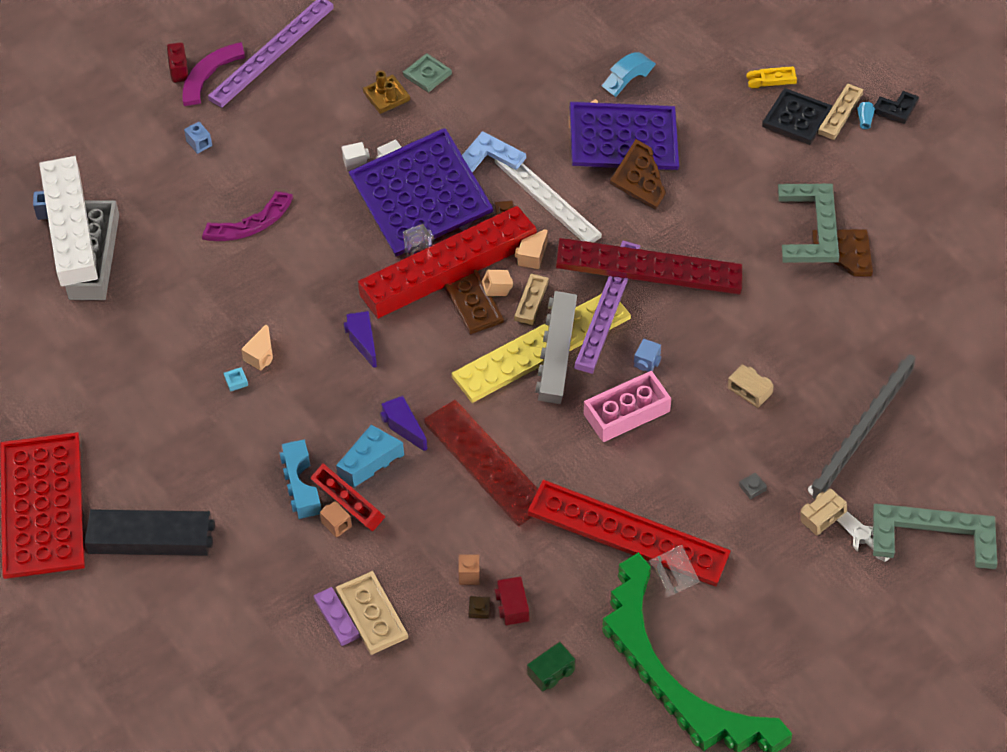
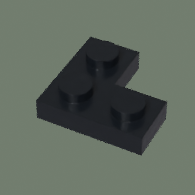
M902 91L896 102L880 96L874 105V113L905 124L917 105L919 96Z

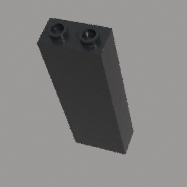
M90 509L85 546L88 554L208 556L209 548L213 547L211 531H215V519H212L210 511Z

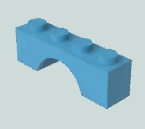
M305 439L282 444L283 452L279 454L281 463L286 464V468H283L285 480L289 479L290 484H287L289 496L293 495L294 500H291L293 512H297L299 519L319 515L322 510L317 487L308 486L299 480L300 474L310 466Z

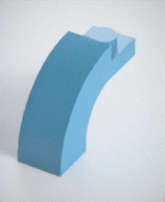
M640 52L628 54L610 69L612 73L603 83L602 87L617 97L632 78L638 75L646 77L656 63Z

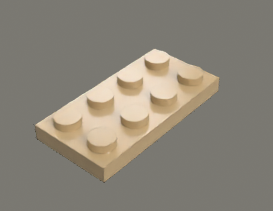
M373 571L336 587V592L370 655L408 639L404 626Z

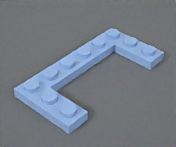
M483 131L462 154L471 172L477 168L487 155L515 170L526 159V153ZM472 222L459 227V229L466 230Z

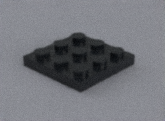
M784 88L763 120L762 127L811 145L833 106Z

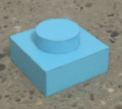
M242 367L223 373L230 392L248 386V381Z

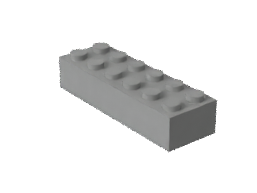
M85 200L98 279L66 285L65 288L69 300H106L119 211L116 201Z

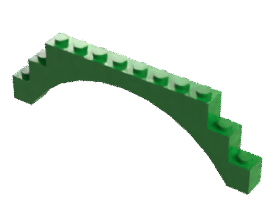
M639 552L620 563L618 578L623 584L611 591L610 604L615 611L603 618L602 631L607 638H611L614 642L616 650L625 655L629 666L638 671L643 683H648L652 688L653 695L657 699H661L666 711L670 715L673 714L679 727L683 731L686 730L692 743L695 746H699L702 751H705L724 738L726 746L735 752L743 751L756 741L763 752H779L791 744L793 733L780 718L747 716L712 705L684 688L664 668L654 653L648 639L642 613L643 598L650 579L651 566Z

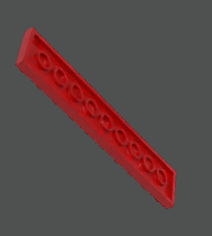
M542 480L527 513L531 517L628 554L635 555L639 552L649 562L717 587L731 552L729 549L546 480Z

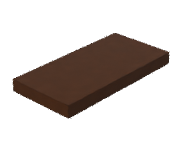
M474 270L473 274L450 285L448 283L445 284L444 288L470 335L504 323V318L492 296H486L482 278L477 270Z

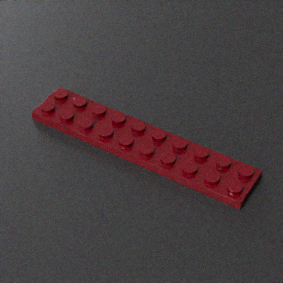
M559 238L557 269L741 295L742 264Z

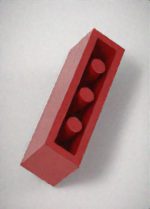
M324 463L311 476V480L372 532L386 517Z

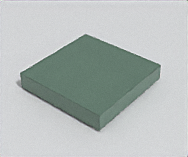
M427 53L403 71L404 77L426 92H430L452 74L450 68Z

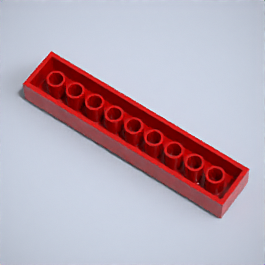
M515 206L358 280L360 297L376 318L379 319L444 288L447 283L450 285L473 274L474 270L479 271L515 254L516 248L520 247L523 239L537 233L536 227L518 206Z

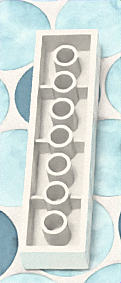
M76 156L41 162L39 164L56 271L60 285L66 286L96 280L98 276Z

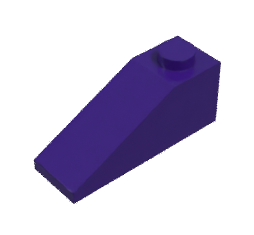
M369 311L346 314L347 322H344L345 333H349L350 341L373 368L377 367Z
M403 395L382 403L380 416L383 423L387 422L392 431L423 451L427 450V439Z

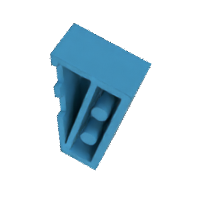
M370 425L336 465L338 476L348 485L356 487L373 476L374 472L380 468L389 466V463L397 457L399 459L403 457V442Z

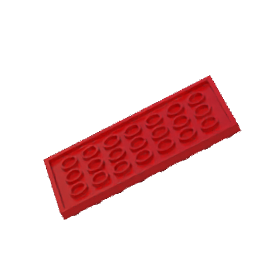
M79 432L0 442L3 578L8 579L84 569L85 553Z

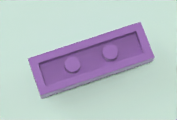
M332 587L313 595L316 604L341 646L360 638L357 628Z

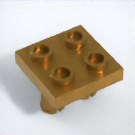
M383 70L375 73L376 82L363 87V93L379 114L410 101V95L392 74L386 77V73Z

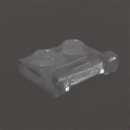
M683 545L649 561L651 566H654L666 590L664 593L667 598L700 582ZM664 560L667 561L678 583V586L674 588L661 563Z

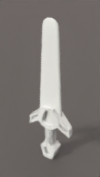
M811 485L808 488V491L813 496V489H811ZM846 512L837 520L853 536V548L858 551L859 544L865 543L873 550L872 526L863 525L849 512ZM876 556V558L880 559L883 562H886L890 559L887 557Z

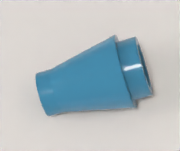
M862 102L857 108L860 128L869 129L875 108L870 102Z

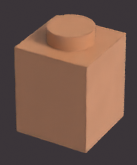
M336 501L326 505L320 511L321 523L336 538L352 527L351 516Z
M459 555V585H480L479 555Z

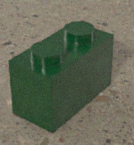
M558 642L527 664V675L543 692L548 688L551 689L556 686L563 677H569L575 670L576 659L561 642Z

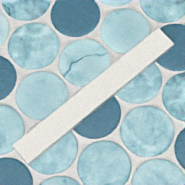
M495 159L496 165L581 241L594 243L602 238L601 232L523 163L515 170Z

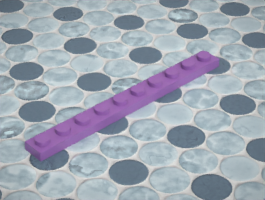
M328 0L314 1L208 95L209 101L221 108L225 106L333 9V3Z
M622 241L620 246L640 249V245ZM608 277L576 359L574 369L593 374L627 285V278Z

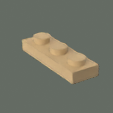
M534 274L530 275L514 316L515 321L533 325L549 283V278Z

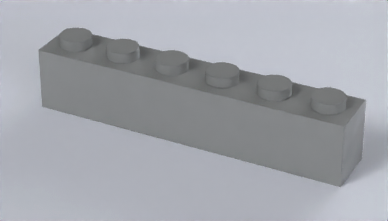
M555 291L553 298H549L548 309H551V314H547L545 325L549 327L548 331H544L543 337L546 347H542L540 359H544L543 365H539L538 376H541V381H537L535 393H539L538 401L561 404L577 301L576 294Z

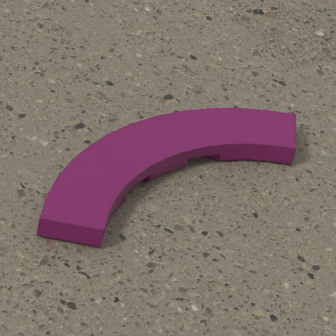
M242 42L220 48L196 64L184 84V106L201 104L203 84L216 71V68L220 65H226L245 58Z
M275 191L273 197L261 212L242 219L238 223L207 222L202 234V240H236L266 229L284 214L293 199V194Z

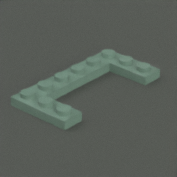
M778 184L779 201H815L818 244L782 245L783 263L839 262L833 184Z
M874 503L873 556L894 557L895 526L974 535L975 567L996 569L995 516Z

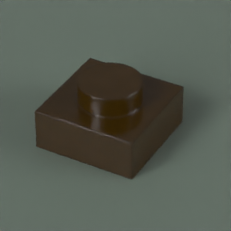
M470 596L468 617L489 619L490 597Z

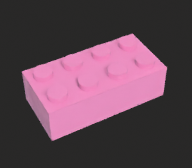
M649 371L585 400L584 416L601 441L605 442L670 412L671 397L654 373Z

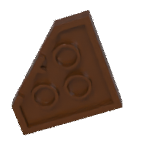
M635 139L609 184L656 210L666 192L660 180V173L653 158L652 148Z
M838 229L839 262L833 263L847 269L848 273L853 277H872L873 268L868 230ZM812 230L813 244H818L817 230Z

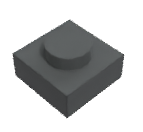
M756 473L739 481V487L750 500L767 491V485Z

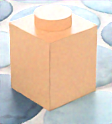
M487 270L482 280L486 296L508 295L513 287V279L510 277L508 270Z

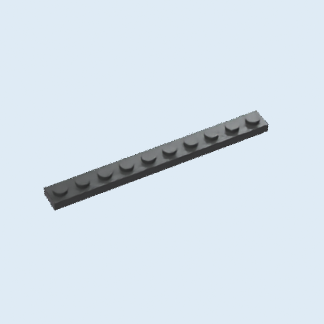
M909 354L905 360L902 359L896 373L893 372L889 377L888 384L886 386L883 385L880 389L878 398H874L870 404V409L863 412L860 423L853 426L851 435L843 440L839 452L835 451L831 458V463L824 466L821 477L814 480L811 487L813 489L812 498L816 499L819 493L826 492L914 370L915 356Z

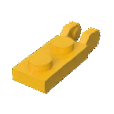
M793 66L749 71L746 75L749 80V88L797 84V77Z

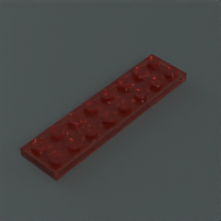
M456 400L451 401L424 418L426 426L518 527L533 518L527 515L538 488Z

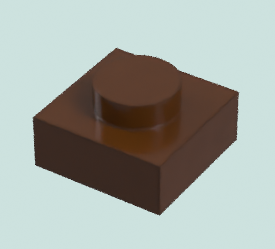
M513 200L495 202L496 215L513 208Z

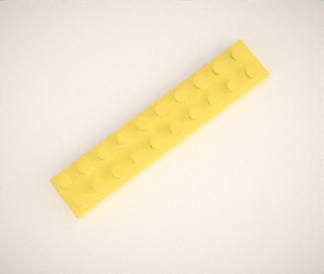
M602 294L575 308L569 351L583 344ZM621 302L609 330L631 319V314ZM543 324L452 372V378L473 403L539 368L540 364L543 365L544 359H540L542 347H546V342H543L544 331H548L549 326Z

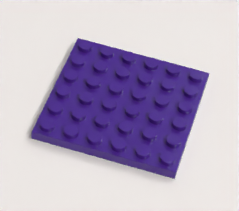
M446 128L349 171V176L395 257L494 212L491 203Z

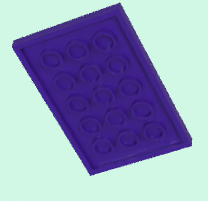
M570 102L572 166L618 168L633 142L637 139L652 148L653 158L658 169L678 170L679 156L675 106Z

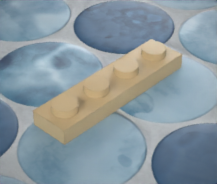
M847 83L820 126L818 134L835 140L863 95L864 89Z

